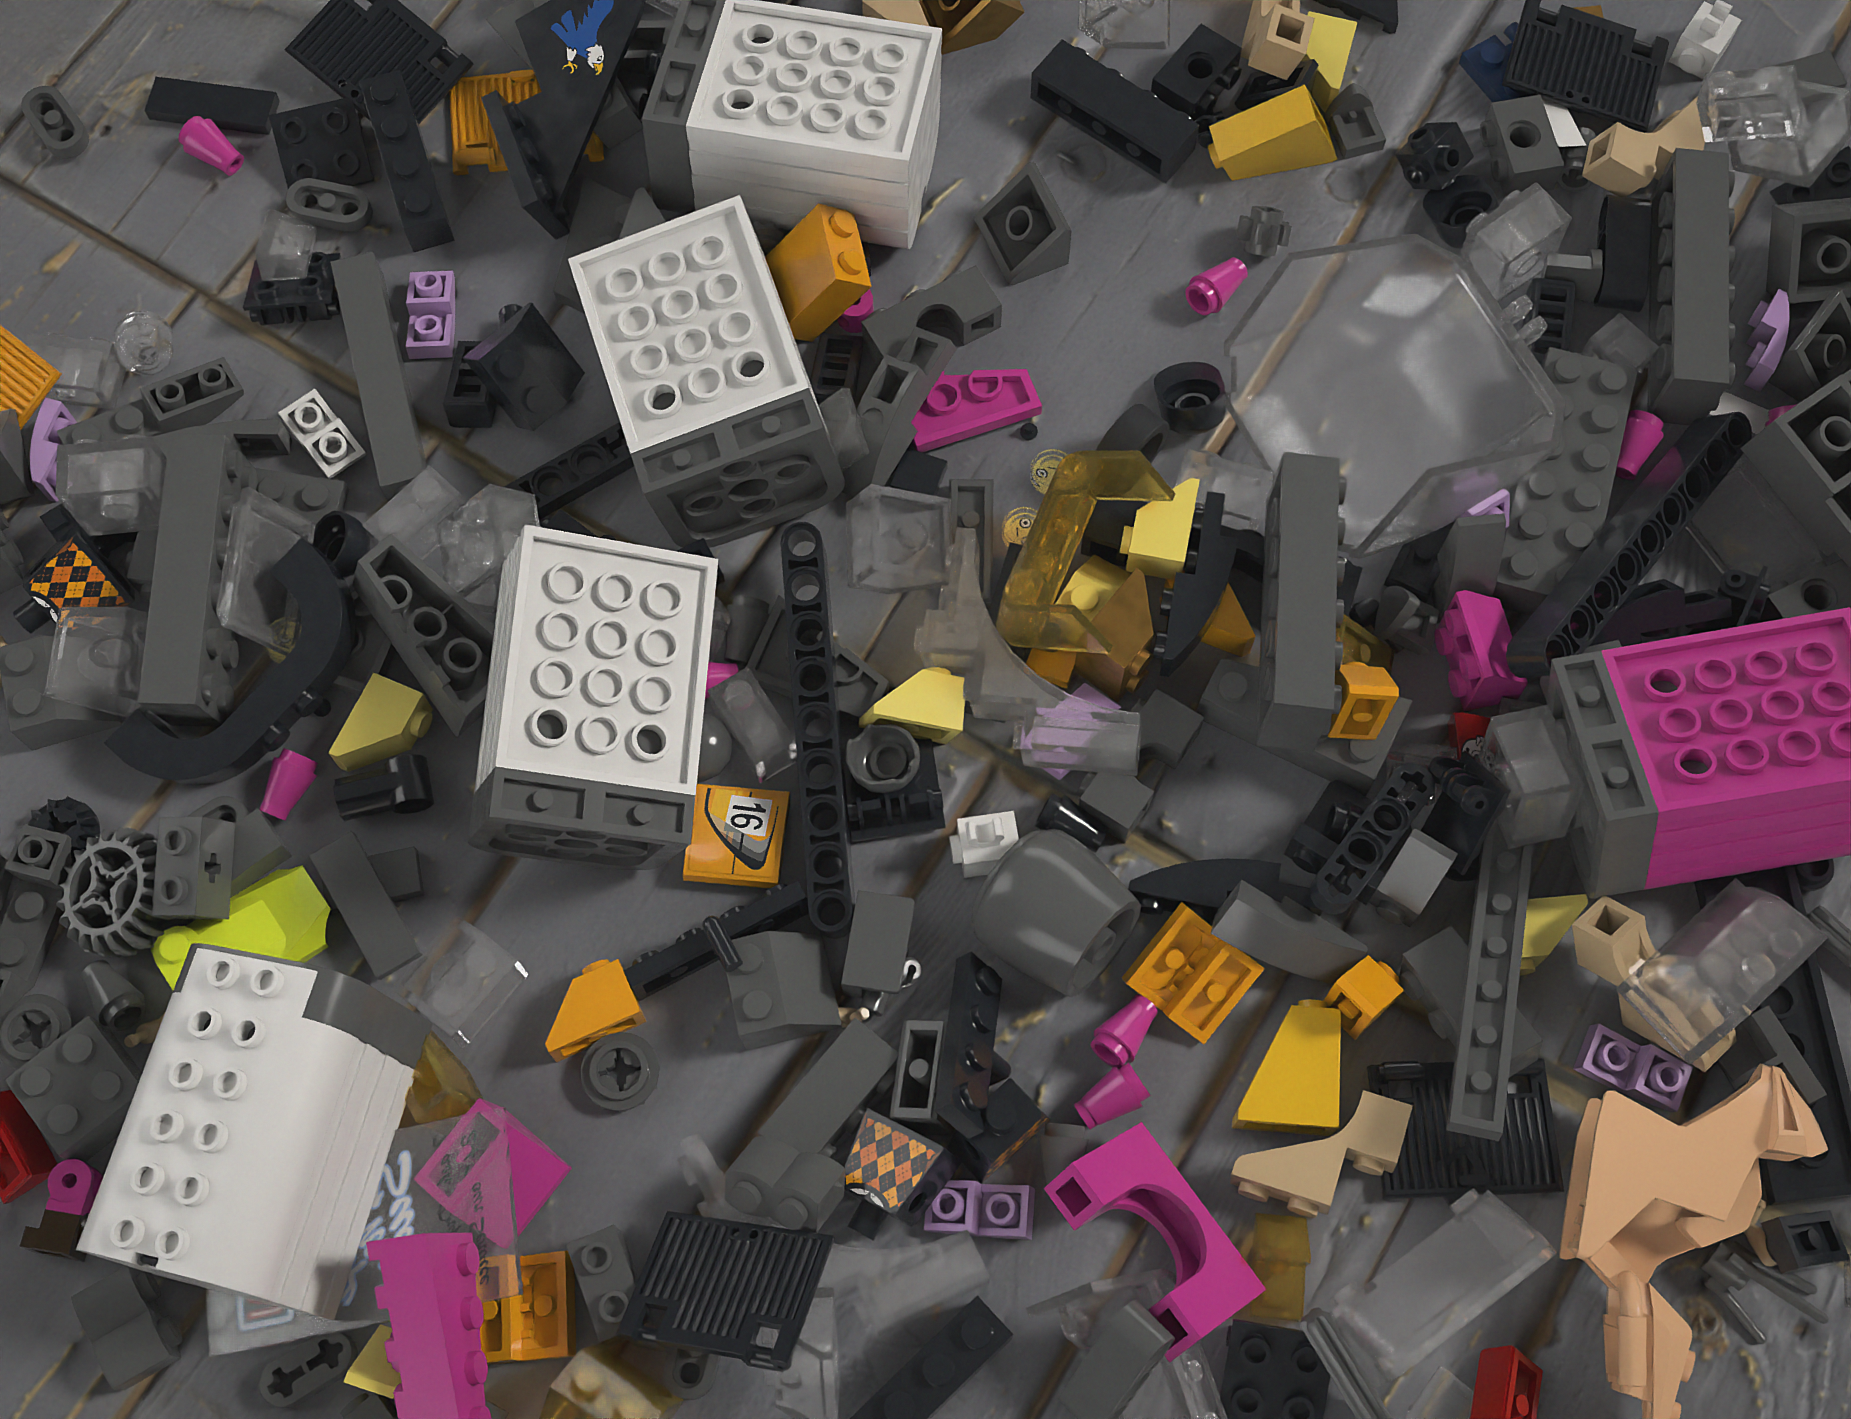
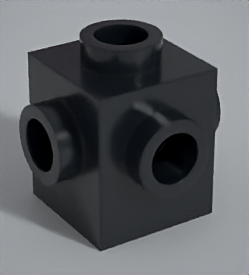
M1457 122L1426 123L1423 127L1412 132L1408 137V142L1395 154L1403 169L1405 179L1411 184L1413 189H1433L1436 191L1450 186L1456 180V175L1474 157Z

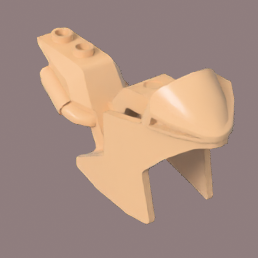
M1760 1063L1748 1083L1707 1111L1680 1125H1676L1616 1091H1606L1602 1100L1590 1098L1586 1103L1576 1136L1559 1258L1564 1260L1575 1257L1582 1259L1607 1286L1606 1314H1603L1606 1381L1610 1382V1389L1641 1400L1642 1419H1680L1681 1404L1675 1402L1680 1381L1688 1382L1695 1363V1352L1689 1350L1692 1341L1691 1328L1656 1289L1648 1283L1656 1267L1671 1257L1744 1232L1749 1227L1762 1196L1759 1158L1789 1162L1801 1157H1814L1828 1150L1811 1109L1789 1082L1781 1068Z

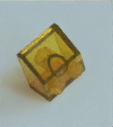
M601 1343L580 1349L551 1384L539 1419H672L684 1400L674 1396L665 1386Z

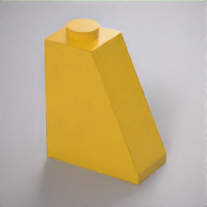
M1305 85L1209 126L1214 142L1208 145L1212 162L1216 169L1223 167L1232 181L1327 164L1338 160L1327 124Z
M1313 999L1298 1001V1006H1290L1232 1118L1233 1129L1320 1136L1333 1135L1339 1128L1341 1009L1327 1008V1002Z

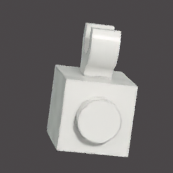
M1716 0L1714 6L1704 1L1682 33L1669 62L1680 67L1685 72L1694 74L1706 81L1729 46L1742 21L1729 14L1733 6L1721 0Z
M1014 811L957 819V835L949 836L952 862L953 864L962 863L964 878L988 875L1000 858L1019 840Z

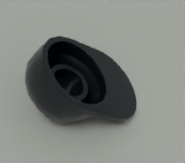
M1456 176V180L1450 186L1437 191L1431 189L1423 199L1424 211L1436 227L1440 238L1453 248L1467 249L1481 245L1498 231L1501 224V212L1495 192L1480 176Z
M1184 362L1169 366L1155 376L1154 389L1161 417L1168 422L1170 430L1182 435H1199L1214 429L1223 421L1226 413V391L1221 374L1215 366L1203 362Z
M332 511L324 515L305 538V540L317 547L330 559L344 578L355 575L358 560L370 551V537L366 527L357 518L342 511Z

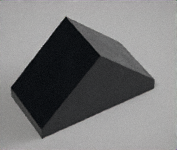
M1315 59L1302 61L1287 80L1263 71L1251 73L1234 104L1239 110L1245 111L1302 85L1307 87L1311 95L1319 65Z

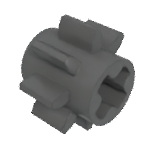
M1252 206L1250 217L1240 215L1236 236H1238V240L1245 241L1244 251L1261 256H1275L1278 245L1288 247L1292 226L1289 225V222L1282 221L1284 211L1266 206Z

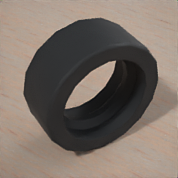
M1143 404L1133 405L1115 421L1097 446L1089 467L1091 473L1113 490L1125 491L1142 476L1161 450L1169 432L1168 422Z

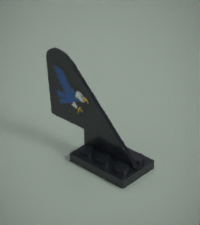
M549 0L517 19L515 23L542 92L518 104L514 101L508 103L497 90L481 97L522 208L556 240L570 232L565 219L570 212L564 198L639 25L645 7V0Z

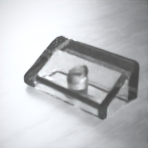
M267 210L255 249V256L262 280L305 278L318 233L317 227L279 211Z

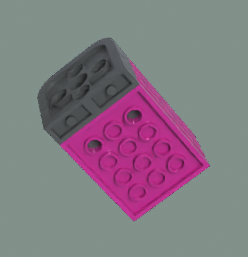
M1850 607L1551 660L1544 726L1545 764L1551 792L1580 881L1590 898L1851 856Z

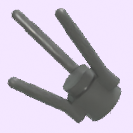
M1728 1238L1718 1241L1700 1266V1269L1710 1275L1704 1285L1722 1299L1759 1344L1766 1342V1336L1727 1289L1732 1286L1740 1291L1750 1278L1816 1321L1825 1324L1829 1320L1825 1313L1762 1271L1812 1295L1817 1292L1815 1285L1791 1272L1781 1274L1778 1265L1765 1266L1756 1254L1737 1241L1733 1243Z

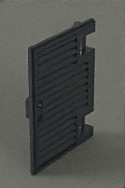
M330 0L284 49L341 98L352 96L355 109L369 121L370 117L359 81L400 70L418 123L420 124L474 65L463 53L458 55L448 46L446 39L398 0H367L372 4L367 11L354 0ZM434 57L448 67L443 74L430 64Z
M1525 0L1501 85L1532 96L1541 95L1542 99L1565 106L1568 110L1586 113L1613 123L1619 122L1628 128L1646 133L1669 41L1656 36L1652 44L1634 39L1637 29L1565 5H1561L1556 13L1541 8V0Z
M1538 1058L1537 1061L1511 1076H1527L1530 1093H1508L1507 1091L1503 1134L1499 1141L1446 1130L1454 1062L1419 1063L1418 1060L1387 1061L1378 1065L1367 1066L1371 1093L1390 1098L1389 1081H1410L1412 1097L1390 1098L1413 1105L1394 1172L1390 1173L1384 1170L1380 1176L1383 1199L1458 1196L1465 1192H1478L1475 1194L1478 1196L1564 1192L1544 1059ZM1468 1141L1475 1156H1478L1483 1163V1168L1487 1174H1478L1469 1162L1466 1154L1457 1160L1453 1159V1162L1448 1165L1446 1164L1445 1157L1448 1152L1449 1155L1452 1154L1458 1146L1462 1148L1465 1146V1142ZM1438 1158L1439 1161L1442 1159L1443 1186L1439 1180L1436 1164ZM1491 1177H1492V1179L1494 1180V1185H1495V1186H1493L1492 1184H1490V1179H1491Z
M667 1211L616 1335L621 1339L629 1340L635 1347L670 1352L678 1348L741 1359L749 1367L778 1372L789 1370L792 1365V1356L835 1237L834 1235ZM648 1308L666 1311L659 1328L648 1327L643 1324ZM761 1327L780 1330L774 1348L757 1345L756 1338Z

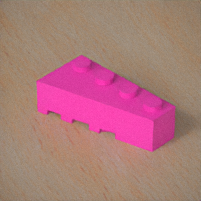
M422 1233L366 1242L369 1261H380L384 1283L374 1287L378 1309H388L392 1327L390 1338L384 1342L387 1361L391 1363L396 1372H400L402 1382L397 1385L393 1392L398 1419H492L488 1407L485 1406L484 1382L488 1374V1364L485 1354L481 1351L480 1327L483 1323L484 1311L482 1302L477 1296L475 1274L479 1269L480 1260L477 1246L473 1243L472 1233Z

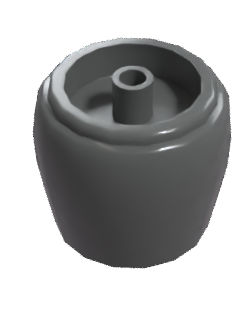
M1057 829L1037 830L1019 839L990 871L979 889L972 906L971 921L974 924V933L977 939L996 957L1032 979L1069 997H1073L1091 986L1121 951L1139 918L1141 904L1106 865L1077 839Z

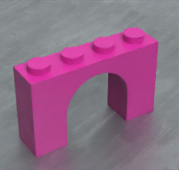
M1142 1122L1072 1162L1044 1188L1074 1231L1108 1210L1123 1209L1136 1213L1146 1219L1163 1236L1175 1260L1176 1283L1173 1291L1168 1293L1148 1311L1175 1337L1173 1344L1164 1355L1169 1363L1267 1290Z

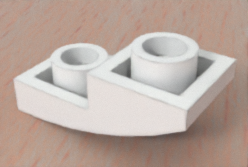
M313 389L278 412L281 420L328 479L333 478L366 455L363 448L340 418L335 416L316 389Z

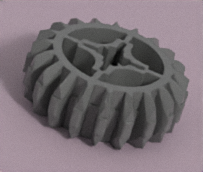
M119 827L118 830L103 829L100 837L87 838L86 850H74L76 862L72 866L64 867L68 873L65 883L57 885L64 892V897L55 905L64 911L58 923L68 929L67 937L75 943H79V947L84 948V951L108 958L136 956L139 949L152 948L153 936L157 937L164 934L163 924L165 920L175 919L152 915L158 840L155 838V835L129 827ZM133 860L134 864L127 868L125 863ZM112 917L114 923L108 926L106 920Z

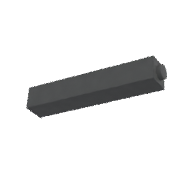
M373 251L331 261L380 488L390 506L416 504L422 498L434 496L383 272Z

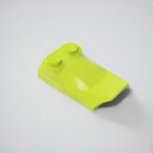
M303 865L290 869H277L230 898L229 919H196L187 926L171 927L165 930L162 936H158L154 947L151 948L155 963L172 990L175 988L188 950L193 943L215 945L305 963L329 947L325 940V929L331 908Z

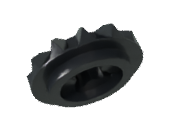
M68 796L66 799L57 801L48 799L47 805L41 809L31 810L32 818L28 823L29 826L55 832L54 825H56V820H59L66 828H70L64 834L71 837V866L76 862L74 850H86L88 837H100V824L95 812L87 804Z

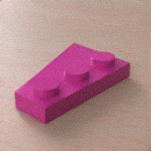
M1027 369L973 370L970 375H944L943 371L911 421L918 431L912 440L915 450L926 452L1040 415L1042 413V404Z

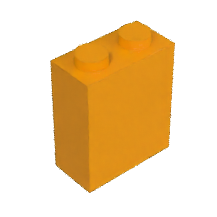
M818 203L765 256L794 339L813 342L872 287L855 214H851L847 210Z

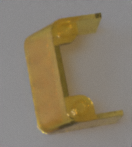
M1082 450L1068 454L1060 461L1003 590L996 618V630L1010 645L1110 654L1113 645L1075 605L1054 604V601L1097 500L1173 501L1176 493L1141 451Z

